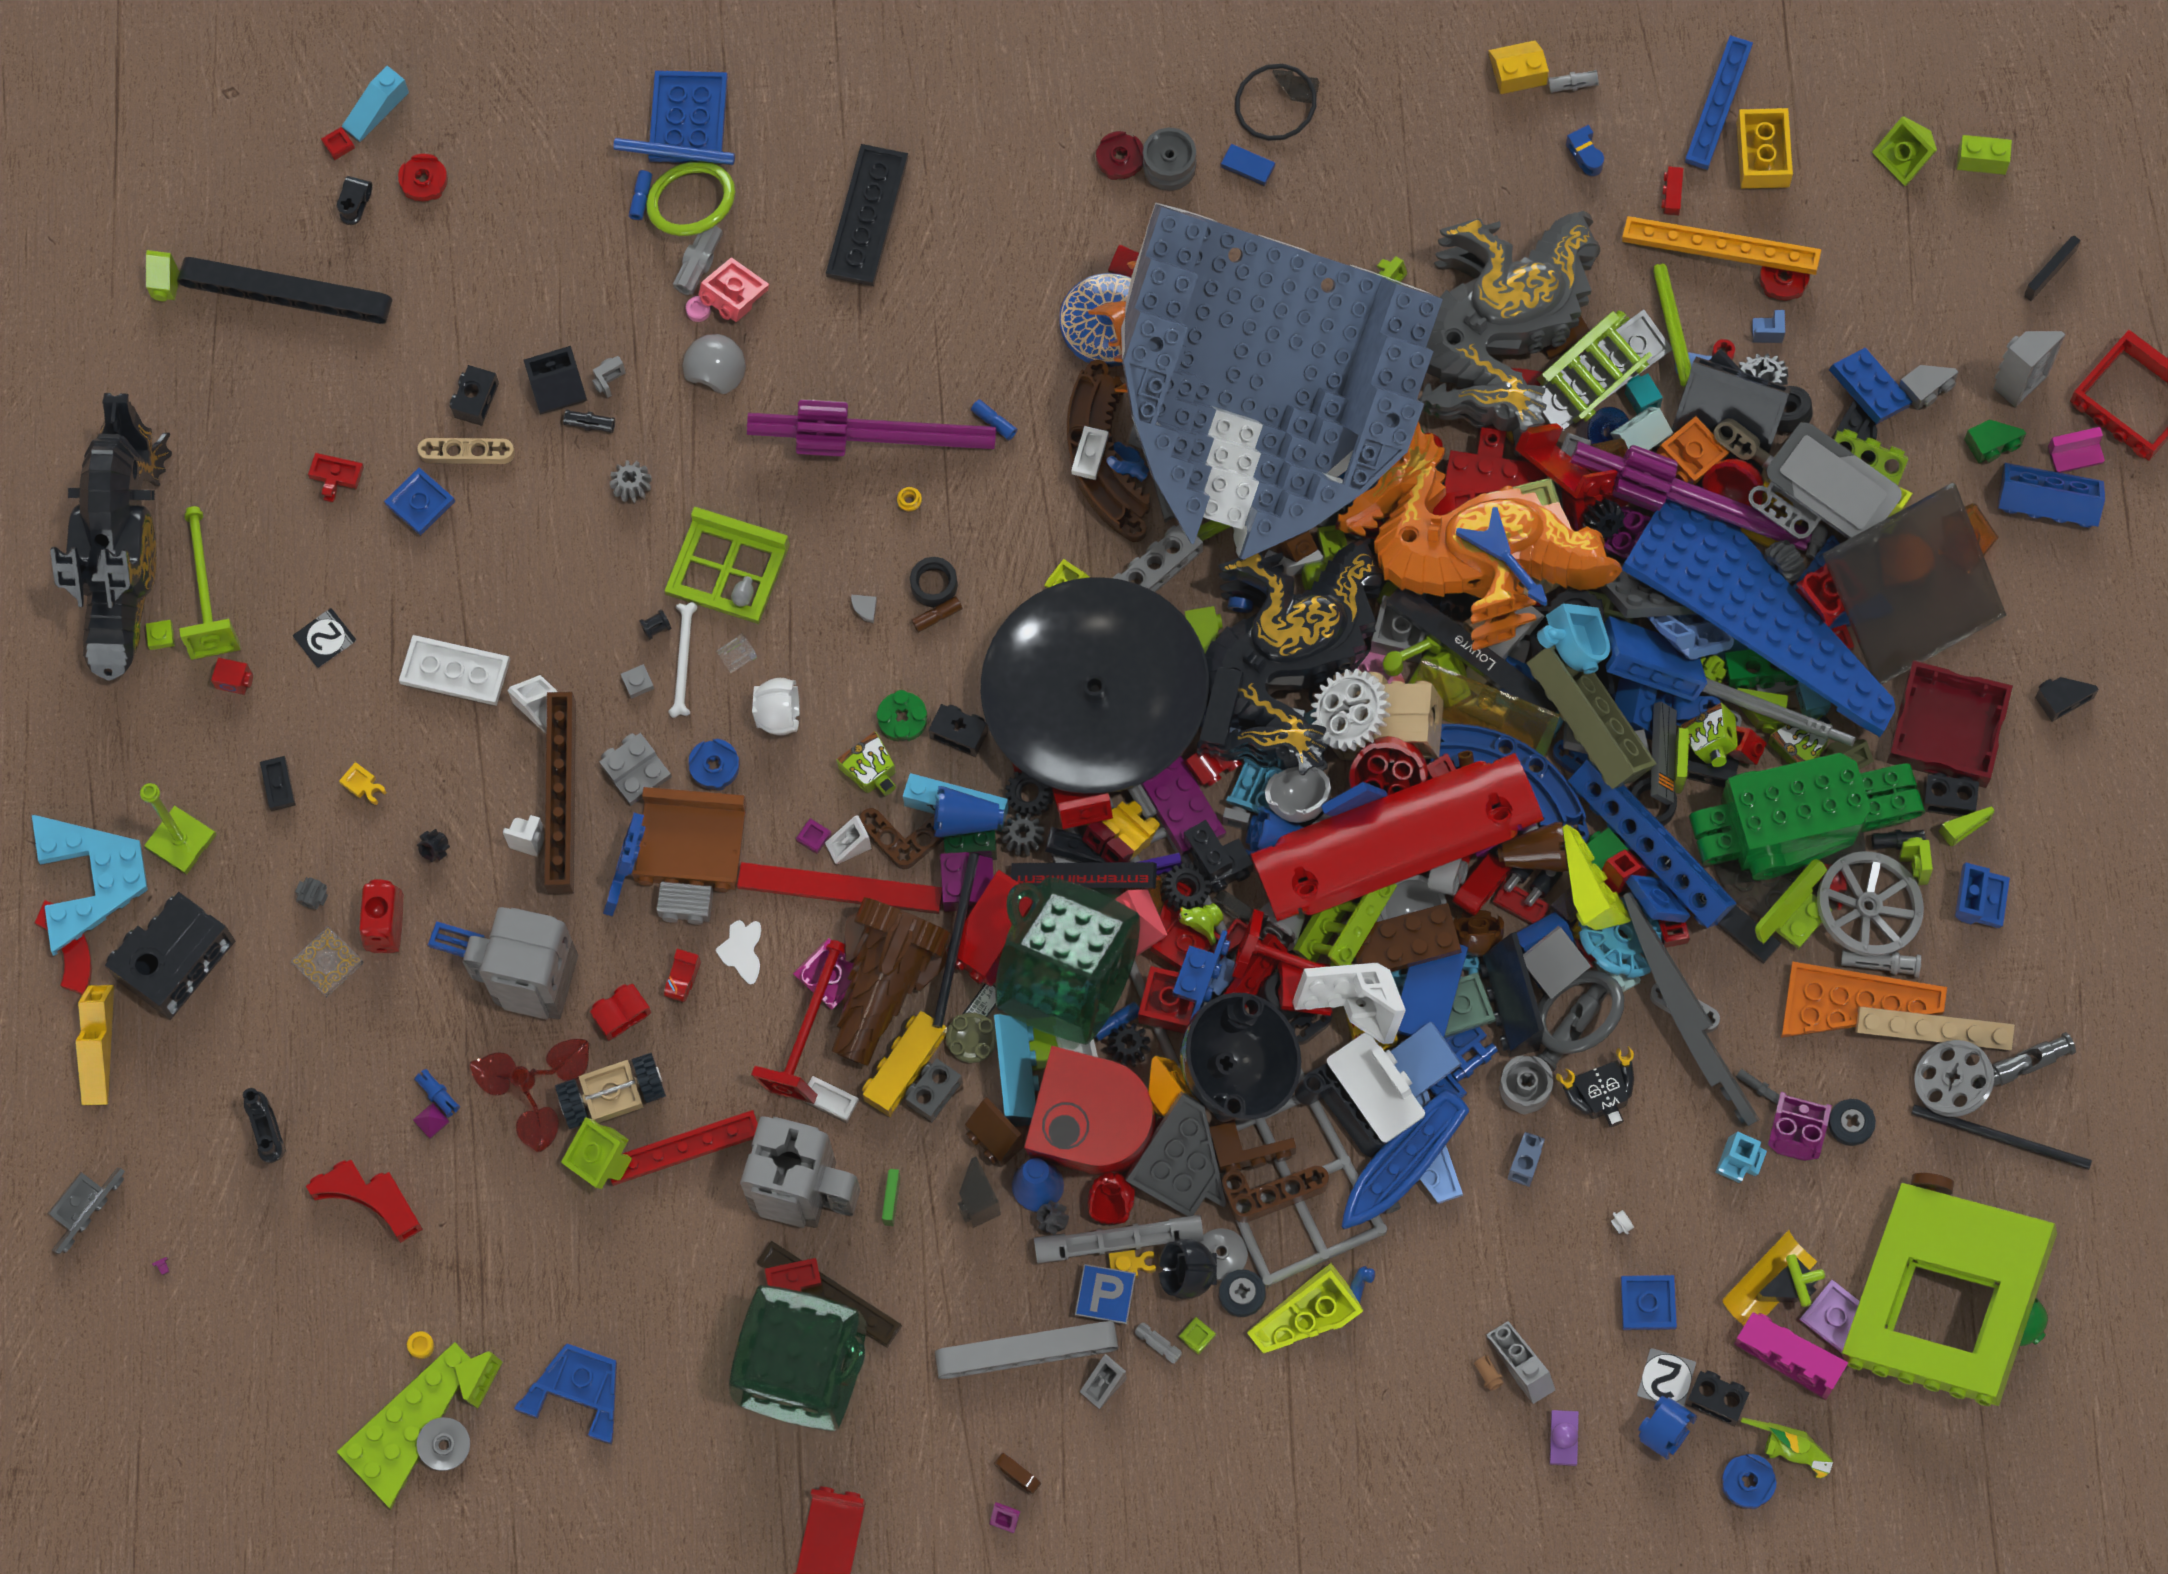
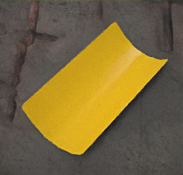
M1790 1230L1778 1240L1723 1299L1727 1310L1743 1326H1745L1753 1312L1756 1314L1762 1313L1767 1316L1779 1303L1758 1301L1755 1297L1788 1266L1787 1256L1795 1254L1809 1270L1817 1263L1798 1244Z

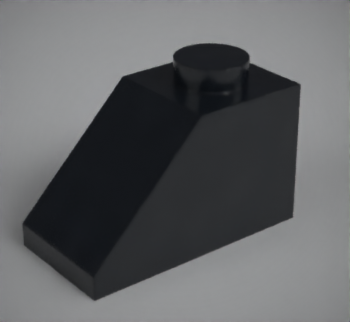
M2059 677L2054 681L2048 679L2039 685L2035 698L2051 722L2094 699L2099 689L2096 685Z
M1797 1258L1802 1274L1811 1272ZM1786 1266L1755 1298L1758 1301L1798 1302L1799 1297L1789 1267ZM1818 1281L1806 1284L1809 1297L1817 1290L1814 1285Z

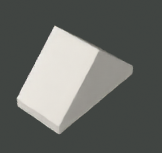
M854 816L825 842L835 864H840L872 849L870 838L859 816Z

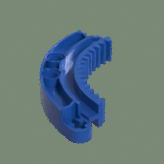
M1442 724L1439 757L1448 753L1455 768L1459 769L1458 753L1462 751H1472L1474 762L1485 761L1490 764L1497 759L1515 753L1525 771L1544 818V821L1537 823V825L1540 824L1539 828L1554 822H1563V826L1567 824L1572 828L1574 825H1577V831L1580 835H1583L1582 838L1587 844L1589 831L1585 822L1586 815L1583 807L1568 781L1543 755L1527 744L1496 730L1474 725ZM1506 746L1511 749V752L1504 754L1499 751V748ZM1538 765L1542 771L1536 773L1531 771L1529 767Z

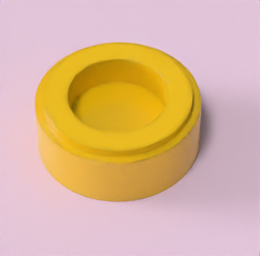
M415 1332L407 1341V1349L414 1358L425 1359L434 1351V1341L426 1332Z

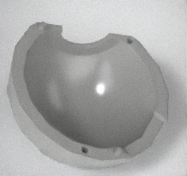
M712 334L702 336L693 341L684 355L682 368L687 381L695 384L697 382L703 383L718 393L727 394L736 388L744 378L746 364L743 352L735 341L724 335Z
M1299 766L1288 768L1278 774L1275 773L1269 779L1265 789L1266 801L1272 811L1282 819L1295 823L1315 819L1323 811L1321 806L1329 801L1331 793L1329 778L1322 770L1316 767L1310 768L1305 775L1299 774Z
M1416 875L1395 883L1397 887L1382 910L1381 915L1383 920L1445 904L1446 899L1443 893L1434 892L1428 888L1429 878Z

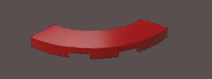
M44 900L35 924L48 931L45 906L53 903ZM84 933L78 940L74 939L61 948L64 955L65 968L60 986L81 995L84 994L88 985H90L92 975L90 947Z

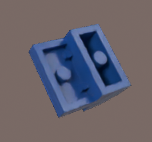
M1967 862L1964 863L1961 870L1955 917L1970 925L1976 922L1995 928L2002 927L2010 878L1990 873V869Z

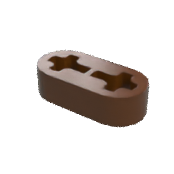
M1001 1453L994 1462V1465L1030 1494H1034L1041 1485V1482L1004 1453Z

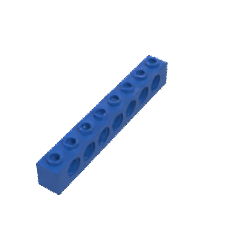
M1589 759L1568 780L1573 786L1574 792L1578 796L1584 797L1590 804V809L1595 814L1603 817L1613 833L1619 834L1622 837L1625 846L1641 857L1643 865L1660 877V883L1677 895L1678 902L1695 914L1694 917L1699 924L1707 928L1717 925L1737 904L1624 785L1615 789L1607 785L1597 766ZM1596 783L1601 787V794H1598L1595 790ZM1613 801L1618 804V813L1612 808ZM1630 820H1633L1636 824L1635 831L1630 827ZM1648 838L1653 841V849H1650L1647 845ZM1665 856L1671 860L1670 868L1665 864ZM1683 875L1687 876L1689 880L1688 886L1684 885L1682 881ZM1701 893L1706 897V905L1700 901Z

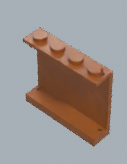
M643 787L644 817L642 826H646L639 845L640 850L637 857L636 870H632L635 882L644 886H652L653 883L660 884L661 882L712 886L718 892L736 890L747 805L745 796Z

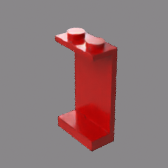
M1557 423L1529 427L1525 433L1521 434L1515 450L1576 499L1606 494L1613 488L1614 480L1618 473L1615 469L1590 473L1584 467L1570 463L1571 457L1556 446L1563 430Z
M1052 787L1063 829L1113 819L1108 793L1081 794Z
M819 1486V1490H811L812 1501L797 1570L793 1574H851L866 1505L865 1500L860 1498V1494L846 1491L845 1495L834 1493V1489Z

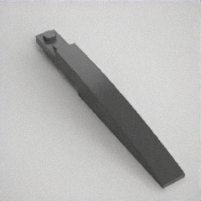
M1626 893L1623 896L1647 962L1668 1009L1692 1055L1711 1087L1720 1082L1722 1083L1723 1087L1720 1089L1727 1101L1732 1100L1737 1107L1734 1112L1742 1124L1746 1122L1748 1126L1760 1120L1705 1032V1030L1713 1026V1023L1632 893Z

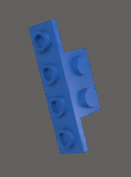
M1222 930L1214 953L1193 946L1188 948L1173 990V996L1196 1003L1191 1019L1203 1007L1205 1002L1208 1003L1211 1000L1214 988L1210 987L1213 978L1218 979L1222 969V965L1219 964L1221 955H1227L1231 941L1227 940V931Z

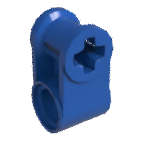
M1679 696L1673 697V709L1677 710L1676 725L1681 726L1707 711L1708 707L1712 708L1720 704V700L1714 696H1698L1696 701L1693 702Z

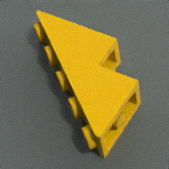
M88 985L78 1002L81 1032L76 1039V1051L82 1105H108L114 985Z

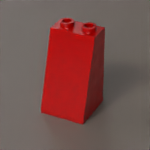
M998 870L965 921L955 968L959 971L963 969L970 973L969 976L978 984L984 982L992 987L1049 918L1038 896Z

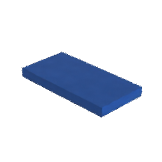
M1460 945L1462 953L1409 967L1401 994L1406 1011L1397 1031L1398 1034L1412 1036L1426 1024L1433 1022L1443 1038L1445 1037L1468 947Z

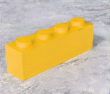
M922 1011L917 1016L913 1015L906 1025L907 1031L903 1037L898 1036L891 1047L893 1051L888 1058L884 1057L877 1066L878 1073L873 1079L869 1078L862 1089L864 1101L888 1117H891L908 1088L916 1081L947 1034V1027L945 1025L942 1028L933 1027L934 1018Z

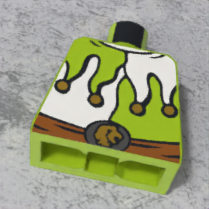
M1722 702L1681 725V728L1689 730V744L1694 753L1706 764L1712 763L1714 767L1725 765L1727 762L1725 755L1737 747L1735 714Z
M1821 715L1817 719L1818 721H1822L1826 724L1832 725L1828 718L1824 715ZM1787 724L1770 735L1768 744L1788 764L1818 758L1827 747L1829 739H1823Z
M875 731L837 759L838 768L866 793H870L878 787L883 795L887 796L895 790L896 785L890 779L896 773L894 763Z

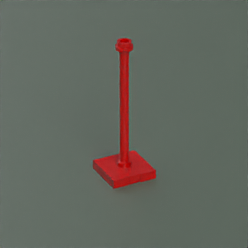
M1254 909L1237 950L1232 976L1242 979L1252 954L1256 955L1257 953L1301 969L1327 966L1262 944L1261 940H1259L1264 912Z
M831 940L830 944L826 946L829 954L784 1072L754 1066L751 1075L770 1093L815 1104L818 1094L801 1077L794 1076L838 956L845 953V944L840 941Z

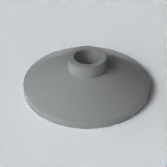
M1224 1228L1214 1229L1203 1235L1204 1241L1199 1242L1204 1244L1211 1253H1217L1219 1248H1224L1227 1251L1224 1256L1217 1254V1280H1223L1230 1272L1244 1269L1248 1258V1251L1240 1235Z
M442 1417L431 1420L421 1429L417 1438V1451L421 1460L428 1467L439 1471H447L458 1467L466 1459L470 1450V1437L466 1428L452 1418ZM447 1441L449 1443L448 1449L441 1450L439 1448L440 1442Z

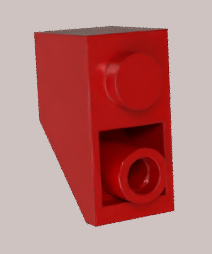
M1625 849L1606 860L1601 870L1602 872L1604 871L1608 878L1604 881L1613 893L1617 892V894L1629 888L1626 881L1631 875L1647 877L1652 872L1643 865L1642 860L1635 853Z

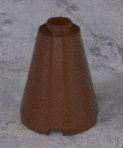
M1554 822L1502 842V846L1498 847L1499 862H1504L1505 867L1554 872L1569 871L1563 822Z

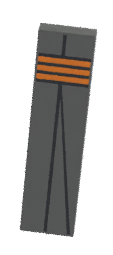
M1663 702L1654 703L1652 737V757L1657 765L1651 769V797L1668 805L1674 803L1677 710Z

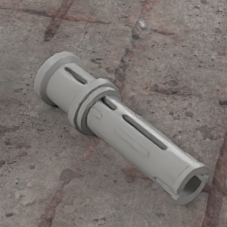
M1843 949L1841 966L1890 971L1892 975L1903 973L1912 974L1915 978H1919L1921 955L1917 954L1916 957L1900 955L1899 952H1895L1892 955L1870 957Z

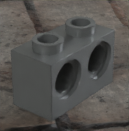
M937 1058L932 1064L929 1062L921 1072L922 1078L917 1084L913 1083L905 1094L907 1096V1106L931 1123L963 1083L962 1075ZM938 1074H943L947 1077L946 1081L941 1084L935 1083L933 1079ZM921 1095H929L931 1097L930 1102L927 1104H921L917 1100Z

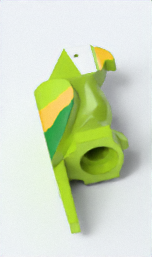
M1744 1417L1741 1418L1742 1423L1770 1431L1765 1446V1454L1769 1455V1458L1781 1455L1791 1462L1808 1464L1816 1472V1478H1823L1830 1473L1833 1464L1832 1458L1814 1442L1807 1432L1770 1422L1766 1423Z

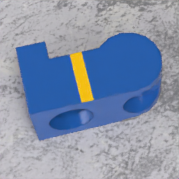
M1587 125L1567 135L1566 146L1586 175L1597 176L1603 169L1604 155L1594 147L1592 143L1593 131Z

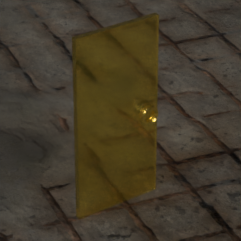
M1422 659L1416 681L1432 683L1444 701L1443 720L1452 724L1474 725L1496 730L1527 744L1547 758L1560 714Z

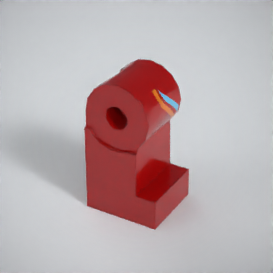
M676 949L674 963L664 990L665 997L681 1002L687 1000L701 964L699 955Z

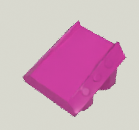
M830 938L825 940L793 973L813 993L829 954L826 946L830 944ZM845 953L838 956L822 1002L831 1010L844 998L851 982L847 978L854 963L844 960Z

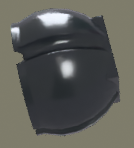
M1180 1239L1165 1245L1158 1264L1163 1268V1271L1159 1272L1158 1275L1165 1293L1180 1299H1192L1201 1296L1211 1285H1217V1253H1211L1204 1244L1194 1239Z

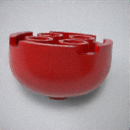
M1383 736L1375 738L1373 743L1367 742L1365 748H1360L1351 765L1349 780L1351 788L1365 782L1385 790L1390 795L1427 781L1428 768L1424 756L1414 744L1405 742L1397 737ZM1389 762L1394 763L1393 767L1389 765Z

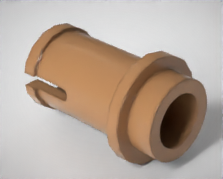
M1488 1355L1474 1362V1366L1485 1381V1388L1493 1391L1504 1384L1502 1381L1503 1375L1498 1374Z

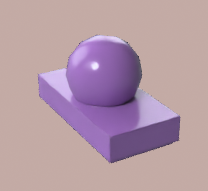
M1552 1410L1550 1465L1577 1466L1578 1412Z

